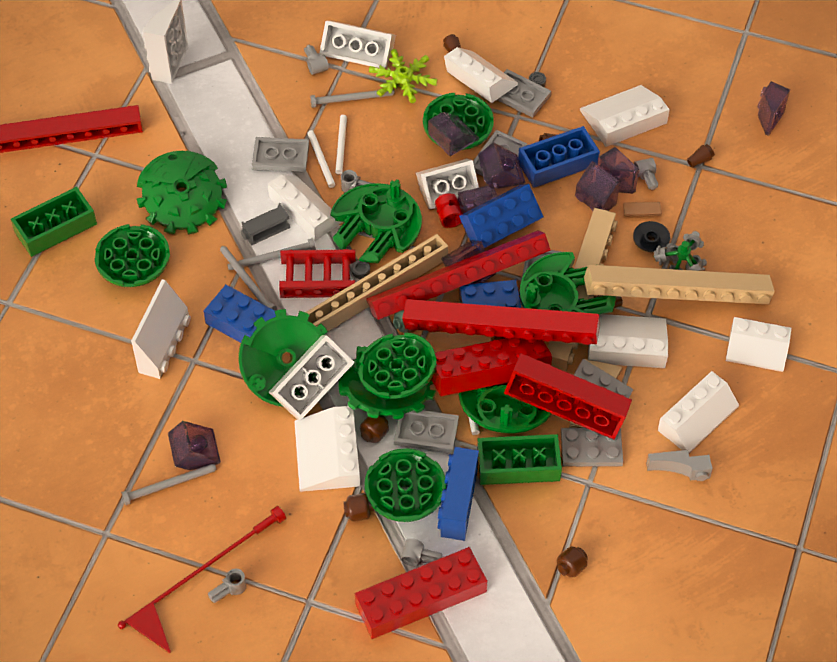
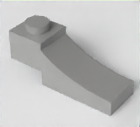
M688 450L648 454L646 462L648 471L676 472L688 476L690 481L710 479L713 469L709 455L689 457Z

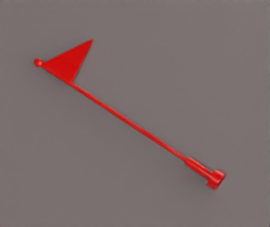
M279 506L274 507L270 510L271 515L253 527L250 533L125 621H119L118 627L124 629L126 624H128L168 653H171L155 604L255 533L259 534L274 522L282 523L287 519Z

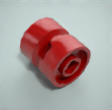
M452 193L439 196L435 200V207L439 214L441 225L445 228L457 227L462 223L459 216L463 214L457 196Z

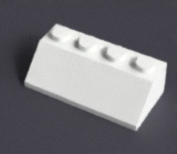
M331 20L325 21L319 54L377 68L381 65L386 69L391 57L390 51L394 48L396 35Z
M457 47L444 56L447 72L491 103L518 85L517 81L473 51Z
M281 174L268 183L269 198L277 205L280 203L289 217L314 241L342 223L335 221V218L330 215L332 209L297 176Z
M711 371L660 418L658 431L681 450H688V453H690L739 407V403L727 382Z

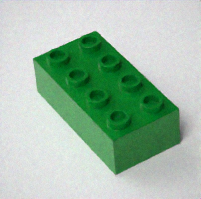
M78 187L72 188L11 218L15 234L31 257L97 225L94 210Z
M558 434L478 438L477 450H479L478 468L480 485L560 481L562 466Z

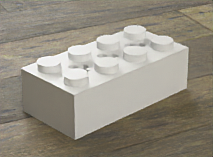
M322 335L277 382L269 393L296 419L301 420L355 362L327 335ZM323 359H325V360L327 359V362H326V364L328 365L327 367H325V366L322 367V360H323ZM314 373V381H308V375ZM295 388H301L300 396L295 395Z

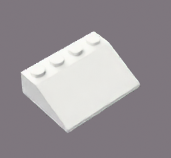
M174 0L153 16L147 26L143 28L142 35L145 37V49H147V61H149V72H151L152 80L172 84L189 47L182 0Z
M642 85L580 108L581 113L605 147L667 124L670 110L661 97Z
M163 279L131 340L138 372L158 379L161 378L163 372L167 371L169 359L175 355L176 345L182 340L183 330L185 326L189 325L191 320L188 307L167 281Z
M599 315L600 329L597 344L589 345L588 360L622 366L666 367L668 358L666 318Z
M349 406L332 407L306 416L301 420H295L300 492L360 487L353 409Z

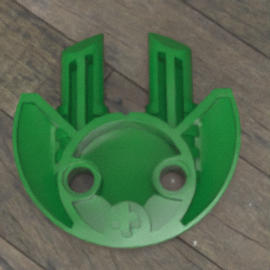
M398 179L395 181L391 180L390 185L370 183L354 187L339 197L330 213L335 218V221L344 222L332 238L340 250L346 249L359 232L364 231L367 235H372L375 238L359 259V261L368 263H379L389 249L395 247L397 252L403 253L415 243L422 227L420 208L417 202L401 189Z
M558 252L538 259L526 270L520 284L521 303L524 308L600 315L613 312L616 296L578 299L579 294L576 288L585 285L584 276L587 267L572 268L575 260L573 252Z
M498 384L459 393L460 404L466 415L478 425L495 432H526L542 425L552 415V413L504 394L507 385Z

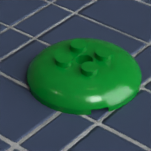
M448 93L437 97L426 107L423 116V128L427 136L435 144L450 150H467L482 144L491 134L494 125V117L490 107L482 99L467 93L466 95Z
M130 224L109 231L101 238L95 249L94 260L98 272L108 282L121 287H138L154 281L163 273L169 262L170 250L166 238L158 230L143 224L140 226H130Z
M405 332L404 335L394 336L392 333L377 339L365 349L359 360L358 374L363 386L372 394L385 399L405 398L417 393L429 383L436 369V355L431 344L423 337Z
M404 448L386 452L369 467L365 477V494L371 506L383 517L397 522H413L433 513L441 504L442 491L446 489L445 475L438 462L426 456V453L415 449ZM404 486L409 487L406 491L402 489Z

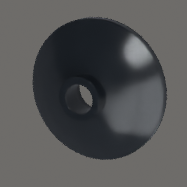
M647 221L635 228L633 240L640 249L654 252L658 246L662 248L669 244L670 233L661 223Z

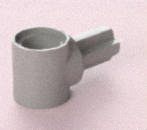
M307 45L304 48V52L308 57L307 66L310 73L314 75L329 70V64L325 55L317 53L313 46Z
M648 158L634 161L636 176L645 180L648 189L655 190L658 187V182L655 178L656 164L654 159Z
M345 170L341 174V189L344 193L354 187L370 184V182L361 180L360 176H357L353 170Z
M407 539L400 560L406 565L417 566L421 561L430 563L442 558V553L424 549L423 543L419 540Z
M231 569L226 574V577L222 579L223 583L211 590L208 596L213 603H216L228 594H242L246 589L243 571ZM234 580H240L237 584L232 583Z

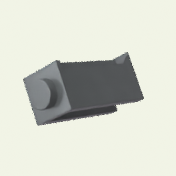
M279 203L276 209L250 219L246 223L242 221L241 235L252 246L289 229L290 224L287 220L290 217Z

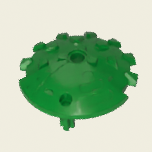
M191 151L168 152L149 162L142 170L137 182V187L142 188V197L137 198V204L139 208L145 207L149 213L146 220L152 225L158 222L166 226L164 232L169 234H175L176 229H187L188 234H194L198 232V226L204 223L211 226L215 223L217 218L214 214L218 208L224 209L227 199L221 198L222 189L227 188L225 178L219 180L215 173L218 169L217 165L206 156ZM179 188L186 189L185 191H178Z
M280 309L275 311L276 317L267 321L260 317L253 323L256 330L250 337L244 335L241 340L238 362L242 378L253 394L269 404L282 406L269 391L322 335L328 332L322 323L316 327L313 323L309 322L310 314L299 311L298 316L286 315V309ZM285 352L290 354V361L288 363L282 361V355ZM325 359L322 360V367H323V366H325V367L328 366V365L326 364L327 359H326V360H325ZM314 373L308 375V381H314ZM295 388V395H301V388Z
M366 346L357 347L356 359L353 360L355 363L339 379V393L341 396H348L350 400L347 402L348 406L353 410L360 408L367 412L368 417L376 419L379 415L392 416L393 419H402L405 413L411 411L419 413L425 408L423 403L426 400H433L436 390L430 389V385H433L432 380L417 393L400 399H385L369 392L363 386L358 374L359 360L367 348Z

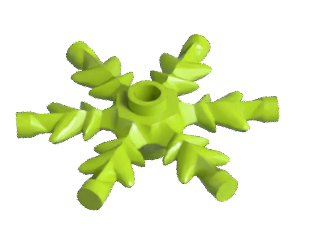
M392 49L390 53L393 58H389V60L394 63L391 65L396 68L395 71H391L389 67L385 69L381 65L379 68L369 67V73H377V77H393V80H386L387 83L380 85V87H383L377 91L380 97L387 91L391 94L393 87L397 89L398 85L402 87L401 90H404L403 96L408 95L409 102L414 103L416 102L414 94L418 92L413 89L415 86L410 84L411 81H415L417 84L420 82L424 86H427V83L436 86L438 81L435 78L429 79L430 75L421 76L422 74H413V72H418L421 68L426 67L424 63L429 61L427 55H424L419 61L415 58L413 64L410 63L408 68L403 66L405 62H402L404 56L399 57L397 50Z

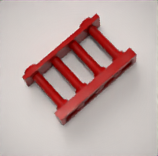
M280 250L281 264H286V281H279L280 298L332 297L355 283V280H350V264L356 261L355 250ZM294 264H305V281H293ZM313 264H324L323 281H312ZM331 264H342V280H331Z

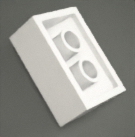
M463 159L416 172L420 191L429 210L436 208L435 200L446 193L455 194L458 201L481 195L473 160Z
M734 317L726 361L783 372L792 328Z

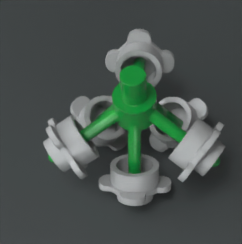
M693 231L691 234L686 233L683 236L684 241L680 246L669 243L666 247L661 248V246H658L656 251H654L655 261H659L660 266L664 262H668V260L676 264L670 265L669 269L683 270L680 268L682 260L687 261L686 270L704 271V266L707 265L706 259L690 254L691 250L704 246V242L697 231Z

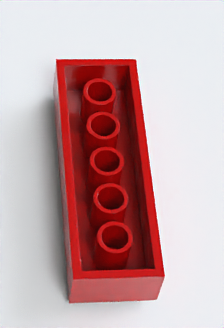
M504 338L435 352L436 369L431 380L440 397L508 383L520 353L552 365V354L543 340H525L523 338Z
M520 353L504 392L506 395L614 440L632 402V399L610 391Z
M467 547L356 592L355 605L371 639H374L486 593L488 581L471 548Z

